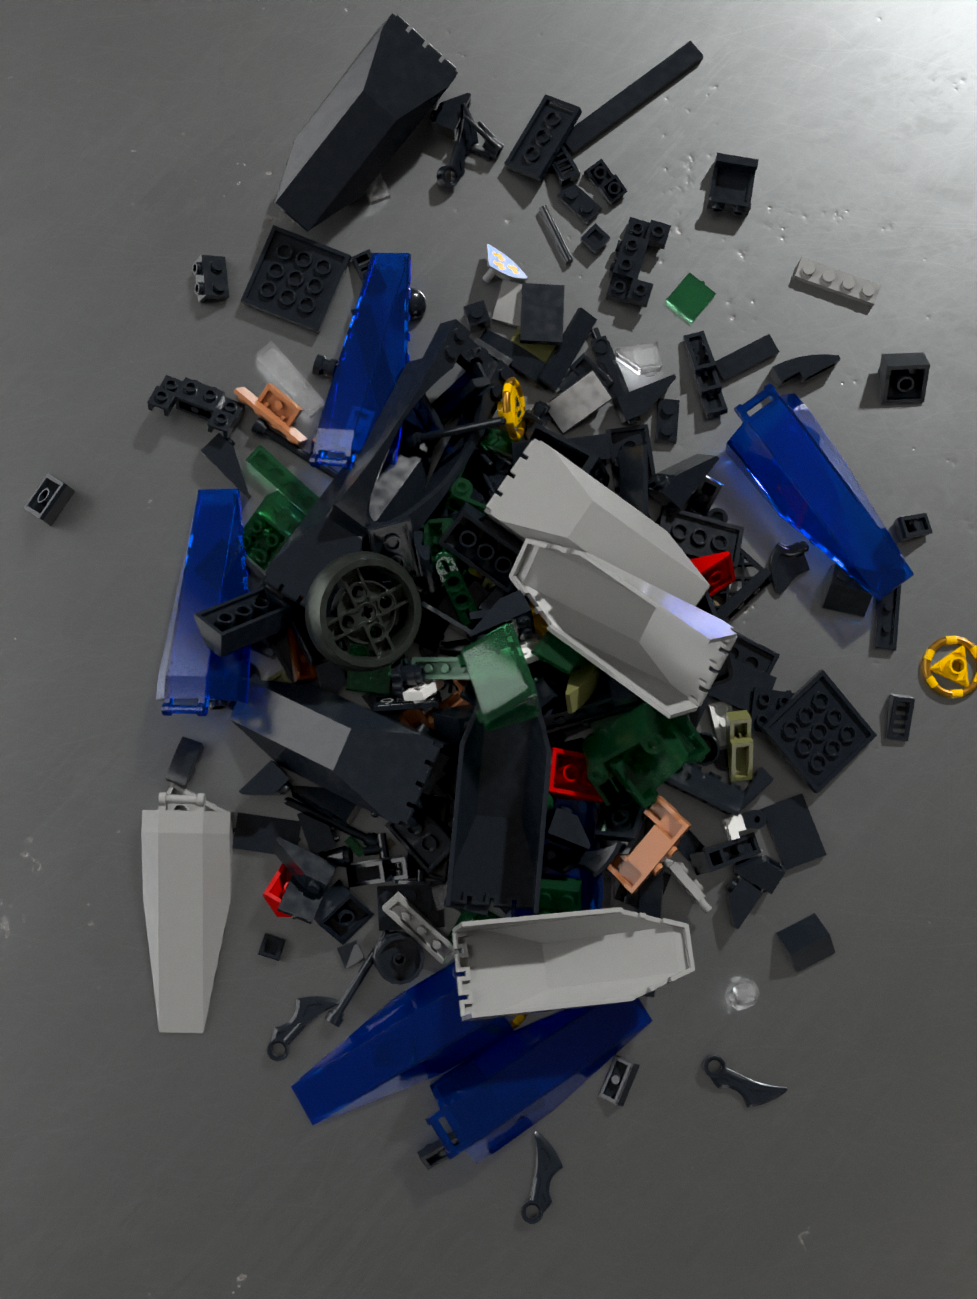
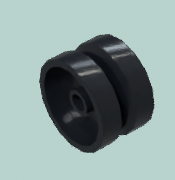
M393 931L386 933L378 939L373 948L372 958L374 966L382 978L391 984L402 985L410 983L419 976L423 969V950L418 942L405 932ZM398 955L401 956V959L399 961L395 959Z

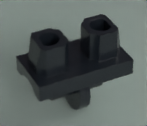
M539 400L533 408L525 411L523 417L526 418L525 433L535 422L542 426L548 423L550 418L546 415L551 408L550 405Z

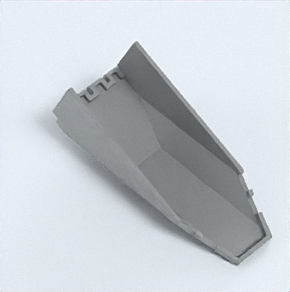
M531 440L523 452L528 459L525 460L520 457L510 470L515 475V478L513 479L507 475L497 489L503 495L500 497L494 493L487 503V508L484 512L489 518L523 543L526 538H532L590 553L697 607L710 588V585L671 535L541 440Z
M526 538L509 574V578L516 588L521 590L522 594L527 596L535 606L533 611L536 614H541L549 625L547 627L549 632L669 719L694 712L698 709V706L702 705L708 694V691L704 688H711L718 675L716 670L721 669L728 656L725 650L730 651L738 637L737 633L733 631L734 628L725 621L587 552Z
M621 907L466 921L452 928L453 949H462V953L454 954L456 973L464 972L465 975L456 977L458 996L467 995L466 1000H459L462 1021L630 1002L695 971L689 924L648 916L645 913H636L624 910Z

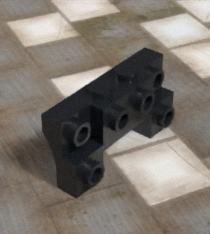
M630 217L623 240L619 239L615 252L619 254L617 260L613 259L609 271L613 272L605 299L647 307L653 284L638 280L647 246L651 245L664 249L671 225L654 220L646 222Z
M168 375L165 376L160 386L155 387L147 402L148 410L152 411L154 407L164 410L165 416H169L175 405V408L205 419L209 421L207 424L208 432L212 433L214 429L222 431L225 439H228L233 428L245 412V404L225 397V392L217 387H211L187 377L181 381Z

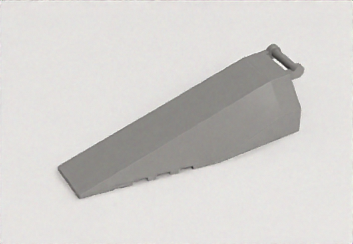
M160 792L158 799L159 810H142L141 828L143 902L159 1032L204 1033L219 953L222 947L224 929L231 903L232 846L235 812L205 811V793H198L197 795H168L167 792ZM168 804H197V811L167 810Z

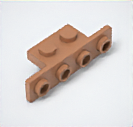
M272 383L266 385L259 398L245 387L234 390V393L242 403L251 406L255 414L268 420L272 428L284 433L289 442L297 445L306 443L308 438L293 427L303 408Z

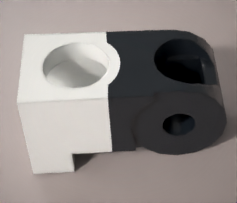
M750 810L740 813L738 817L730 816L722 819L728 840L740 838V831L749 828H762L766 824L765 814L760 810Z

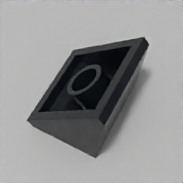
M47 473L23 508L52 526L75 491L64 482Z
M815 913L776 932L796 973L835 954L831 936Z

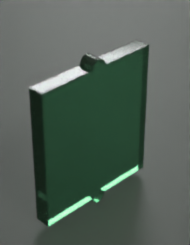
M689 272L666 301L677 309V313H682L693 322L714 298L716 293L707 287L704 281H700Z

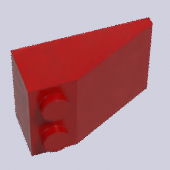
M729 551L690 559L709 583L710 588L708 592L710 597L736 580L732 557Z
M554 747L551 748L552 762L550 766L548 797L609 802L612 759Z

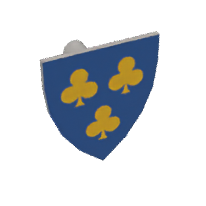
M486 245L487 265L490 268L483 277L486 283H490L495 275L508 281L511 278L516 280L528 279L525 273L510 258L491 245Z

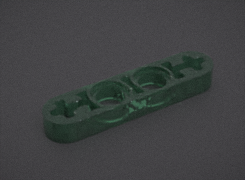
M448 552L439 553L434 560L436 570L462 624L467 628H471V622L467 618L465 610L469 608V611L473 612L478 611L453 556ZM442 560L448 562L450 571L446 572L445 567L442 565ZM451 577L459 578V582L455 586H450L447 582ZM459 595H466L468 597L467 601L462 604L457 603L456 598Z

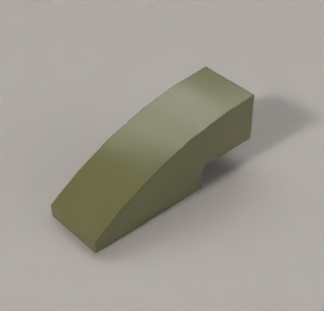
M582 657L580 669H571L565 693L568 713L575 712L592 696L602 677V670L585 657Z
M747 710L725 712L726 748L731 782L752 779L754 742L751 738L752 718Z

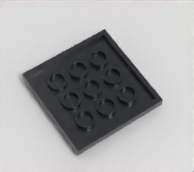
M273 225L243 293L241 302L320 333L350 263L351 255Z
M819 670L759 727L814 793H819L877 736L824 670Z

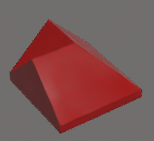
M283 863L262 896L277 917H292L277 911L292 877L291 872Z

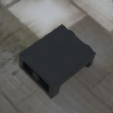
M717 153L714 161L707 209L717 213L731 212L736 216L748 215L751 209L753 184L759 159Z

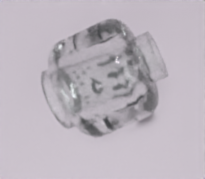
M742 978L728 984L725 1000L729 1006H733L736 1010L741 1011L757 1003V998L760 996L759 989L754 981Z

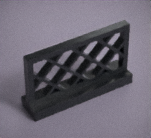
M742 548L740 550L742 563H738V567H742V577H736L735 580L742 581V588L738 591H729L728 585L726 586V591H719L711 596L713 604L714 596H726V603L722 606H715L719 618L726 623L731 621L773 581L772 573L767 568L764 569ZM745 567H754L759 571L753 577H745Z

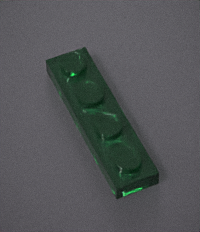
M261 445L246 458V461L305 515L308 514L319 499L315 493Z

